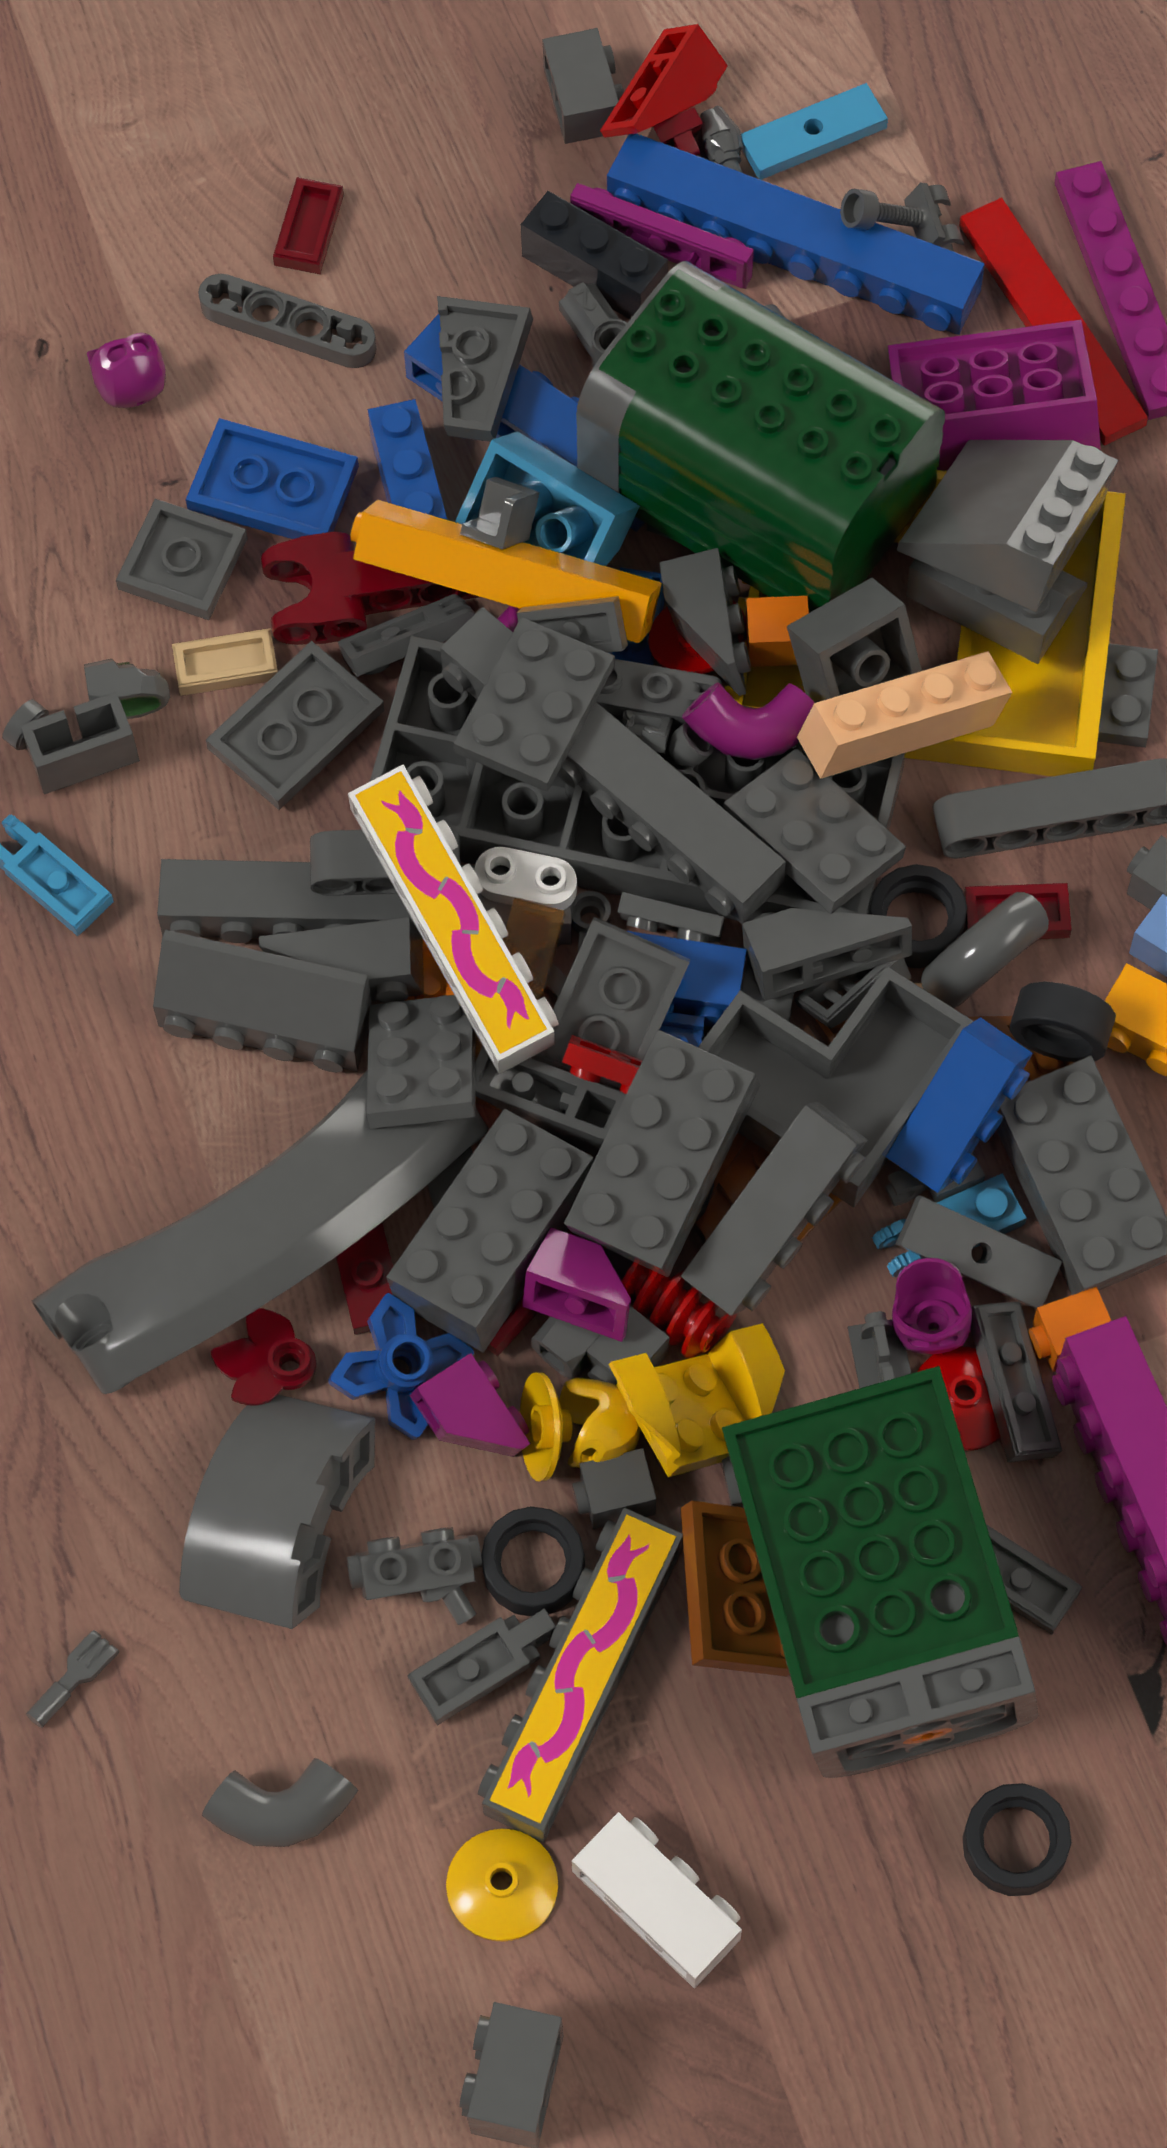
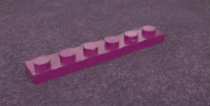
M1102 161L1056 172L1054 184L1142 409L1148 416V420L1167 416V325Z

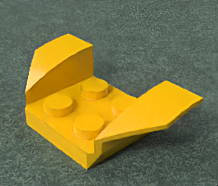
M763 1323L730 1331L705 1355L654 1367L647 1353L611 1361L608 1364L617 1380L616 1387L625 1398L630 1413L635 1417L668 1478L721 1463L724 1458L728 1457L729 1452L722 1427L772 1413L785 1372L776 1347Z

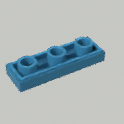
M865 83L742 133V151L758 179L762 180L887 129L888 118L868 84Z

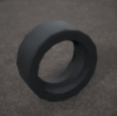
M914 864L899 867L881 879L873 891L869 914L887 916L888 907L895 898L912 892L929 894L941 901L948 915L947 926L940 935L933 939L923 941L912 940V956L904 958L907 967L919 969L927 967L940 953L963 934L967 904L963 890L950 875L936 867Z
M1034 982L1021 988L1009 1030L1018 1042L1043 1056L1067 1062H1077L1092 1056L1095 1062L1105 1056L1116 1014L1112 1007L1100 997L1081 988L1063 983Z
M534 1506L512 1510L497 1520L484 1538L481 1554L483 1575L486 1588L498 1604L514 1614L532 1617L543 1609L548 1614L555 1613L572 1601L576 1584L585 1569V1553L581 1536L567 1518L552 1509ZM529 1531L544 1532L555 1538L563 1548L566 1559L564 1573L558 1582L547 1590L535 1593L521 1591L511 1585L504 1576L501 1567L502 1553L508 1542L520 1533Z
M1025 1783L1003 1784L984 1793L971 1808L962 1836L964 1858L973 1875L988 1889L1007 1896L1032 1895L1048 1887L1062 1871L1072 1844L1070 1822L1060 1803L1046 1791ZM1021 1807L1034 1812L1043 1820L1049 1832L1050 1846L1047 1856L1039 1866L1027 1872H1011L1000 1868L990 1859L984 1847L983 1834L988 1821L996 1813L1006 1808Z

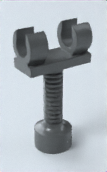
M920 182L904 199L905 206L880 203L874 192L855 188L849 190L842 200L840 209L841 219L848 228L869 230L876 222L913 227L916 238L954 252L951 243L964 245L960 229L957 225H941L939 216L942 214L938 203L951 206L946 188L942 185L928 186V183Z

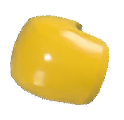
M574 1378L564 1382L559 1398L561 1410H569L572 1423L583 1425L576 1440L574 1450L568 1459L570 1467L580 1468V1463L591 1460L595 1462L611 1460L626 1452L635 1450L641 1429L635 1417L630 1413L625 1398L615 1384L583 1378Z

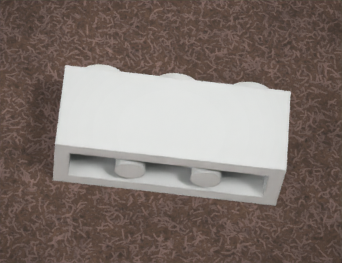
M618 1812L572 1860V1872L695 1989L741 1940L742 1929L736 1924L741 1917L719 1895H715L712 1900L695 1885L700 1880L698 1875L681 1858L675 1856L671 1861L667 1859L654 1846L659 1841L657 1836L641 1820L634 1817L628 1822Z

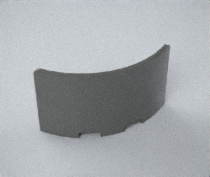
M278 1395L271 1402L262 1405H247L233 1421L218 1445L197 1493L182 1555L179 1588L181 1598L185 1601L289 1629L295 1628L320 1607L324 1565L331 1538L323 1535L332 1510L342 1512L357 1485L375 1467V1418L283 1395Z

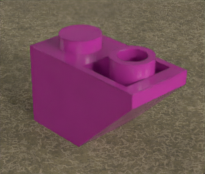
M471 1353L418 1386L410 1395L439 1441L514 1457L530 1445L525 1436L529 1433V1428L523 1416L513 1405L508 1408L505 1406L496 1392V1389L500 1387L496 1375L485 1361L482 1360L477 1363Z

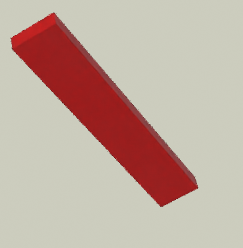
M1001 197L960 216L959 227L983 263H985L986 268L1025 327L1075 320L1082 321L1097 397L1099 433L1102 444L1105 446L1145 427L1148 416L1003 198Z

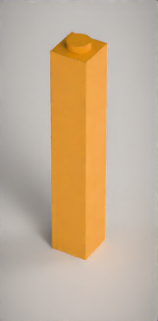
M376 500L363 512H359L353 522L351 541L356 542L354 560L520 609L529 606L619 596L627 640L640 643L652 628L662 585L661 582L524 542L506 549H500L461 535L462 524L381 500Z

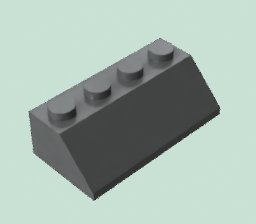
M169 930L164 931L153 1002L158 1026L163 1027L164 1031L180 1038H191L193 1034L211 1038L216 1044L233 1050L242 1049L243 1046L263 1050L267 1056L280 1061H291L293 1057L312 1061L318 1068L329 1072L338 1073L342 1072L343 1069L358 1072L369 1034L370 1005H372L368 975Z

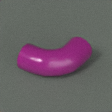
M717 682L704 691L686 709L682 718L702 739L723 754L757 760L782 755L800 743L797 736L814 705V701L801 689L789 683L771 702L763 707L753 709L742 706Z

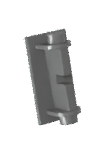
M885 1312L869 1313L864 1317L865 1324L847 1327L859 1388L911 1374L907 1350L895 1332L892 1319L887 1320Z

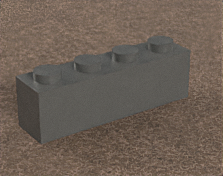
M819 1102L805 1105L681 1277L730 1316L743 1311L746 1307L753 1311L770 1291L771 1285L766 1282V1279L778 1265L784 1269L799 1252L803 1243L797 1237L808 1222L816 1226L833 1205L834 1200L828 1197V1195L839 1180L848 1183L860 1169L866 1159L860 1152L868 1140Z

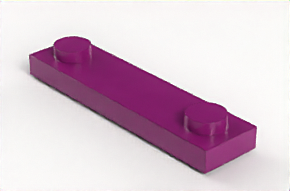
M577 183L570 195L571 204L663 256L668 261L676 264L688 261L715 278L742 289H746L752 278L754 249L746 247L737 239L717 236L614 197L610 192L602 188H590Z

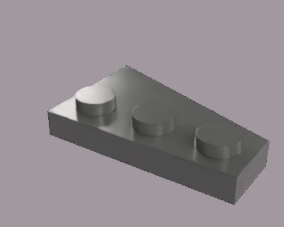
M437 296L441 327L439 341L443 374L441 375L443 421L447 436L491 442L497 436L532 326L533 316L531 309L528 307Z

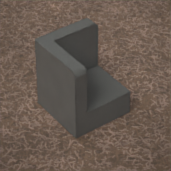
M498 477L487 479L479 517L462 523L460 534L500 549H506L529 540L540 492Z

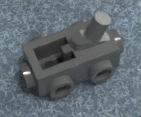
M453 1527L421 1532L422 1542L401 1545L399 1536L368 1541V1551L347 1557L351 1588H361L362 1596L366 1600L420 1591L423 1602L438 1601L442 1598L458 1625L463 1624L477 1614L460 1587L465 1583L475 1582L473 1568L482 1567L480 1545L476 1534L454 1536Z

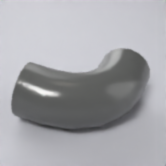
M1025 892L1011 894L927 965L921 978L923 989L952 1008L960 1006L994 975L1046 933L1049 920L1041 903Z
M317 1758L311 1761L300 1778L290 1788L280 1792H269L259 1788L234 1770L214 1792L206 1804L202 1816L223 1832L250 1845L289 1847L318 1836L343 1813L357 1794L358 1789L343 1775Z

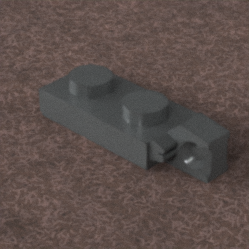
M545 1609L522 1623H519L515 1615L505 1620L499 1617L407 1675L408 1680L438 1726L531 1668V1664L541 1658L537 1648L551 1639L556 1625Z

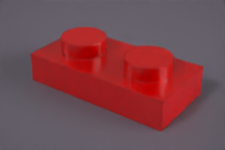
M571 1035L562 1063L571 1065L570 1073L581 1079L599 1083L601 1077L621 1083L619 1090L627 1094L643 1060Z

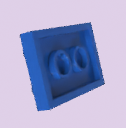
M219 418L186 497L187 509L290 539L333 532L359 468L358 457Z

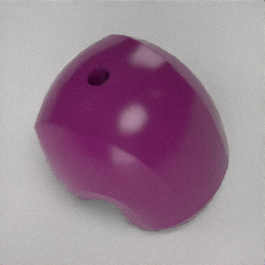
M136 333L127 338L113 340L105 343L99 349L87 352L94 385L102 399L114 408L140 406L157 397L164 389L166 369L162 353L156 340L147 333Z
M924 1258L913 1261L900 1270L896 1282L892 1321L895 1332L906 1350L920 1354H941L964 1345L971 1329L972 1307L961 1273L952 1263L938 1258ZM938 1328L936 1331H931L930 1329Z

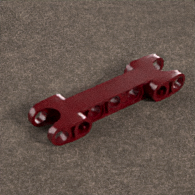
M343 532L313 534L281 542L268 548L261 556L262 571L265 577L287 583H299L310 590L308 596L302 601L286 607L271 617V628L274 638L286 644L303 645L311 641L315 644H325L340 641L366 630V615L426 606L453 594L460 595L464 600L479 598V596L354 560L355 550L353 541H351L350 535Z

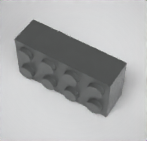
M658 1029L564 1222L567 1228L572 1233L586 1240L600 1244L616 1254L669 1277L760 1087L756 1074Z
M1092 1056L1025 1083L1012 1100L1006 1097L997 1111L1003 1116V1120L996 1131L1054 1257L1062 1261L1060 1270L1071 1294L1074 1295L1096 1286L1099 1291L1167 1262L1166 1214Z
M504 1108L386 1278L392 1295L412 1307L414 1313L484 1353L523 1296L526 1270L550 1228L567 1232L568 1228L564 1222L587 1177L594 1158Z

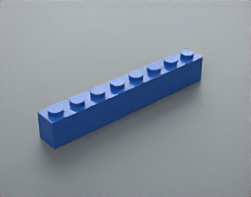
M637 133L627 136L607 174V191L614 197L717 236L737 239L746 247L754 249L753 261L756 263H768L790 271L792 275L799 279L814 280L834 288L844 296L859 297L875 303L889 313H901L920 320L934 330H946L960 335L982 288L985 266L983 262L875 223L869 230L848 228L843 224L840 209Z

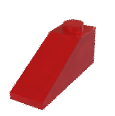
M699 24L669 28L662 31L602 126L600 132L605 138L640 133L707 100L714 94L718 86L717 83L728 65Z

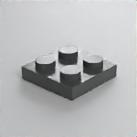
M155 499L116 578L118 590L210 620L248 539L246 529Z

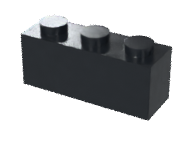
M550 191L545 193L520 224L522 257L573 287L582 282L585 284L595 283L611 308L628 319L632 318L668 273V259Z

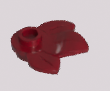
M258 1308L246 1316L248 1338L231 1341L211 1350V1358L218 1370L229 1379L236 1381L231 1394L232 1401L244 1405H262L271 1402L283 1389L295 1390L305 1386L312 1380L317 1368L314 1351L307 1343L295 1338L290 1320L279 1313L264 1308ZM288 1361H294L300 1365L292 1371L281 1369V1366Z

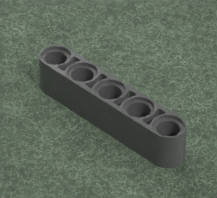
M1153 759L946 795L938 799L932 806L943 854L948 858H966L1167 823V759Z

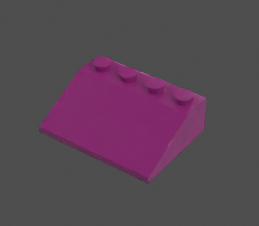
M1081 320L888 345L892 380L945 411V422L942 428L943 437L937 470H949L968 440H1074L1080 444L1093 446L1101 450L1097 397Z

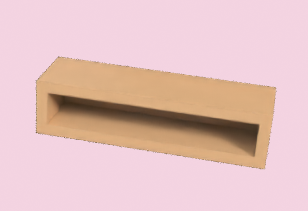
M989 651L814 703L797 738L818 776L822 779L991 727L996 722L1012 691Z

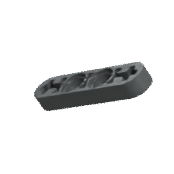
M227 274L211 275L199 287L198 294L203 315L206 319L219 325L348 368L364 367L375 357L377 348L374 329L368 322L360 318ZM223 293L229 294V299H222L219 304L213 303V298H220ZM263 305L273 306L279 311L274 319L267 322L254 319L252 313L256 308ZM238 306L242 307V313H239ZM307 320H315L323 326L319 334L311 337L302 336L296 329L300 323ZM332 329L337 330V336L332 334ZM355 338L362 339V344H356L353 349L346 348V342L352 343Z

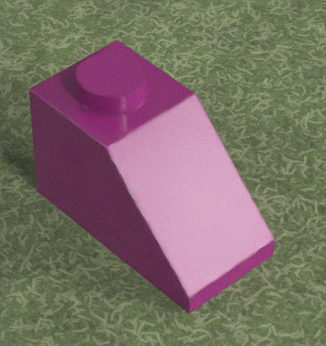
M550 1228L526 1270L522 1307L623 1342L627 1333L631 1298L602 1246L585 1240L580 1236Z

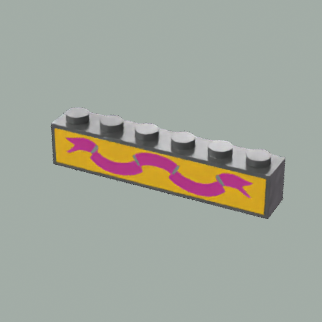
M623 1508L617 1523L612 1520L606 1522L596 1545V1550L602 1552L594 1571L588 1568L583 1570L572 1596L579 1600L570 1619L562 1616L557 1623L549 1646L556 1650L547 1668L538 1665L534 1671L525 1694L532 1698L523 1717L515 1714L511 1719L502 1740V1745L508 1747V1750L499 1767L493 1764L489 1766L478 1790V1795L484 1797L482 1807L485 1816L528 1834L543 1843L549 1834L683 1550L682 1533L626 1508Z

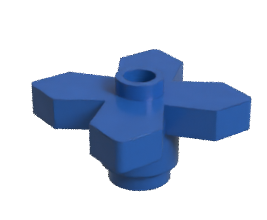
M387 1293L367 1320L376 1350L346 1353L329 1377L328 1383L352 1400L385 1391L388 1424L411 1440H416L421 1436L428 1423L410 1395L418 1386L470 1353L474 1355V1350L450 1333L424 1341L416 1335L414 1309L394 1295ZM397 1359L405 1361L409 1367V1373L404 1374L398 1371L393 1361Z

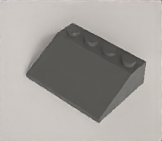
M968 440L900 540L897 551L1037 612L1100 511L1119 460L1104 454L1096 447L1083 445L1074 440Z

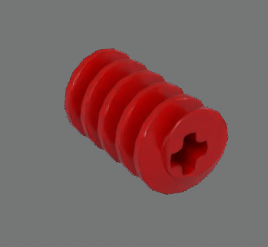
M633 1262L621 1281L631 1298L630 1304L634 1303L633 1308L645 1318L651 1316L650 1322L661 1331L667 1329L666 1335L669 1336V1344L671 1346L684 1342L681 1352L687 1359L697 1357L703 1352L709 1351L733 1324L737 1314L730 1316L726 1313L719 1317L716 1315L719 1308L718 1305L711 1300L705 1304L700 1302L702 1293L695 1287L688 1291L684 1289L686 1280L681 1275L685 1269L671 1278Z

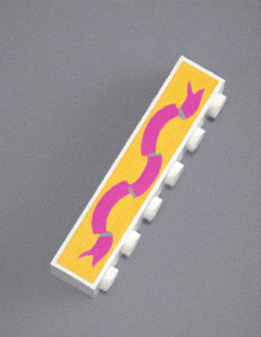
M401 765L349 792V804L353 815L497 1072L501 1074L554 1046L553 1028L559 1025L556 1015L545 997L536 1000L527 984L533 980L527 963L519 952L511 956L502 940L508 936L506 927L495 908L486 911L477 894L483 892V888L471 865L468 863L461 867L452 850L458 848V844L450 827L444 819L436 823L429 811L428 806L433 804V800L422 778L417 776L411 779L405 766Z

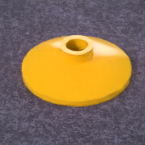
M538 1372L532 1373L527 1378L521 1396L520 1413L528 1425L529 1433L525 1436L530 1442V1445L522 1451L530 1476L535 1481H547L553 1475L558 1463L562 1442H569L571 1440L573 1425L569 1410H561L557 1393L549 1377L545 1373Z
M512 1829L485 1831L468 1840L453 1857L446 1879L447 1897L455 1917L471 1933L490 1941L506 1942L517 1940L537 1930L551 1914L558 1894L556 1867L548 1851L540 1842L528 1834ZM503 1871L511 1875L513 1880L509 1888L497 1890L492 1886L491 1879L497 1872Z

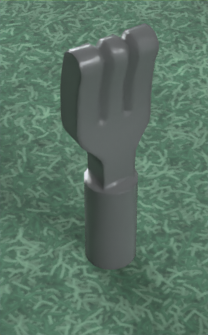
M93 1630L70 1653L67 1658V1672L58 1682H54L26 1713L28 1718L38 1727L43 1728L71 1697V1692L79 1684L93 1681L118 1655L119 1650L115 1646L110 1645L109 1641L101 1638V1635Z

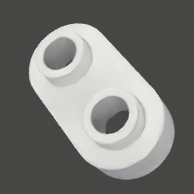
M494 847L482 853L475 864V873L483 888L481 894L494 902L541 912L556 913L568 908L573 903L577 894L576 873L569 863L560 858L508 847ZM498 865H504L510 869L504 875H496L492 872V869ZM547 876H555L560 880L553 886L545 885L542 882Z

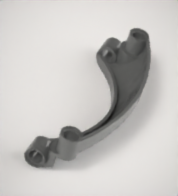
M366 1071L346 1096L317 1125L249 1178L180 1220L133 1243L92 1259L31 1301L53 1335L58 1340L63 1337L71 1351L80 1359L101 1393L109 1394L128 1385L135 1378L195 1347L273 1300L331 1261L383 1222L436 1178L465 1150L485 1136L489 1128L477 1108L475 1107V1117L370 1129L366 1115L368 1073Z

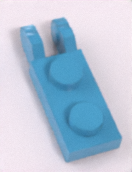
M9 814L2 821L6 833L23 847L15 855H12L0 843V868L5 871V874L69 930L76 936H79L114 902L112 894L40 832L34 833L12 814Z
M1003 1173L937 1202L1003 1234L1022 1227L1027 1219ZM906 1219L898 1220L889 1226L881 1228V1230L873 1235L872 1239L877 1249L881 1250L896 1244ZM907 1251L891 1260L887 1268L891 1276L896 1278L900 1270L913 1261L924 1259V1257Z

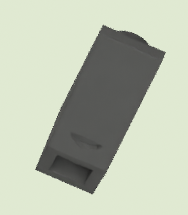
M718 548L660 562L664 598L677 632L739 696L747 694L744 673L751 672L752 668L746 643H739L738 639L739 634L746 633V627L740 604H733L732 597L740 595L739 582L734 566L725 567Z

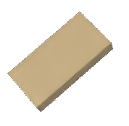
M271 628L172 644L180 696L268 682L278 672Z

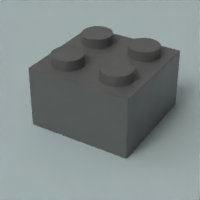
M872 577L787 626L805 694L814 703L922 671L905 604Z
M498 2002L493 2003L490 2017L480 2015L473 2043V2050H476L475 2059L480 2060L477 2074L467 2072L459 2107L462 2108V2116L467 2117L471 2134L530 2148L539 2147L564 2037L562 2017Z

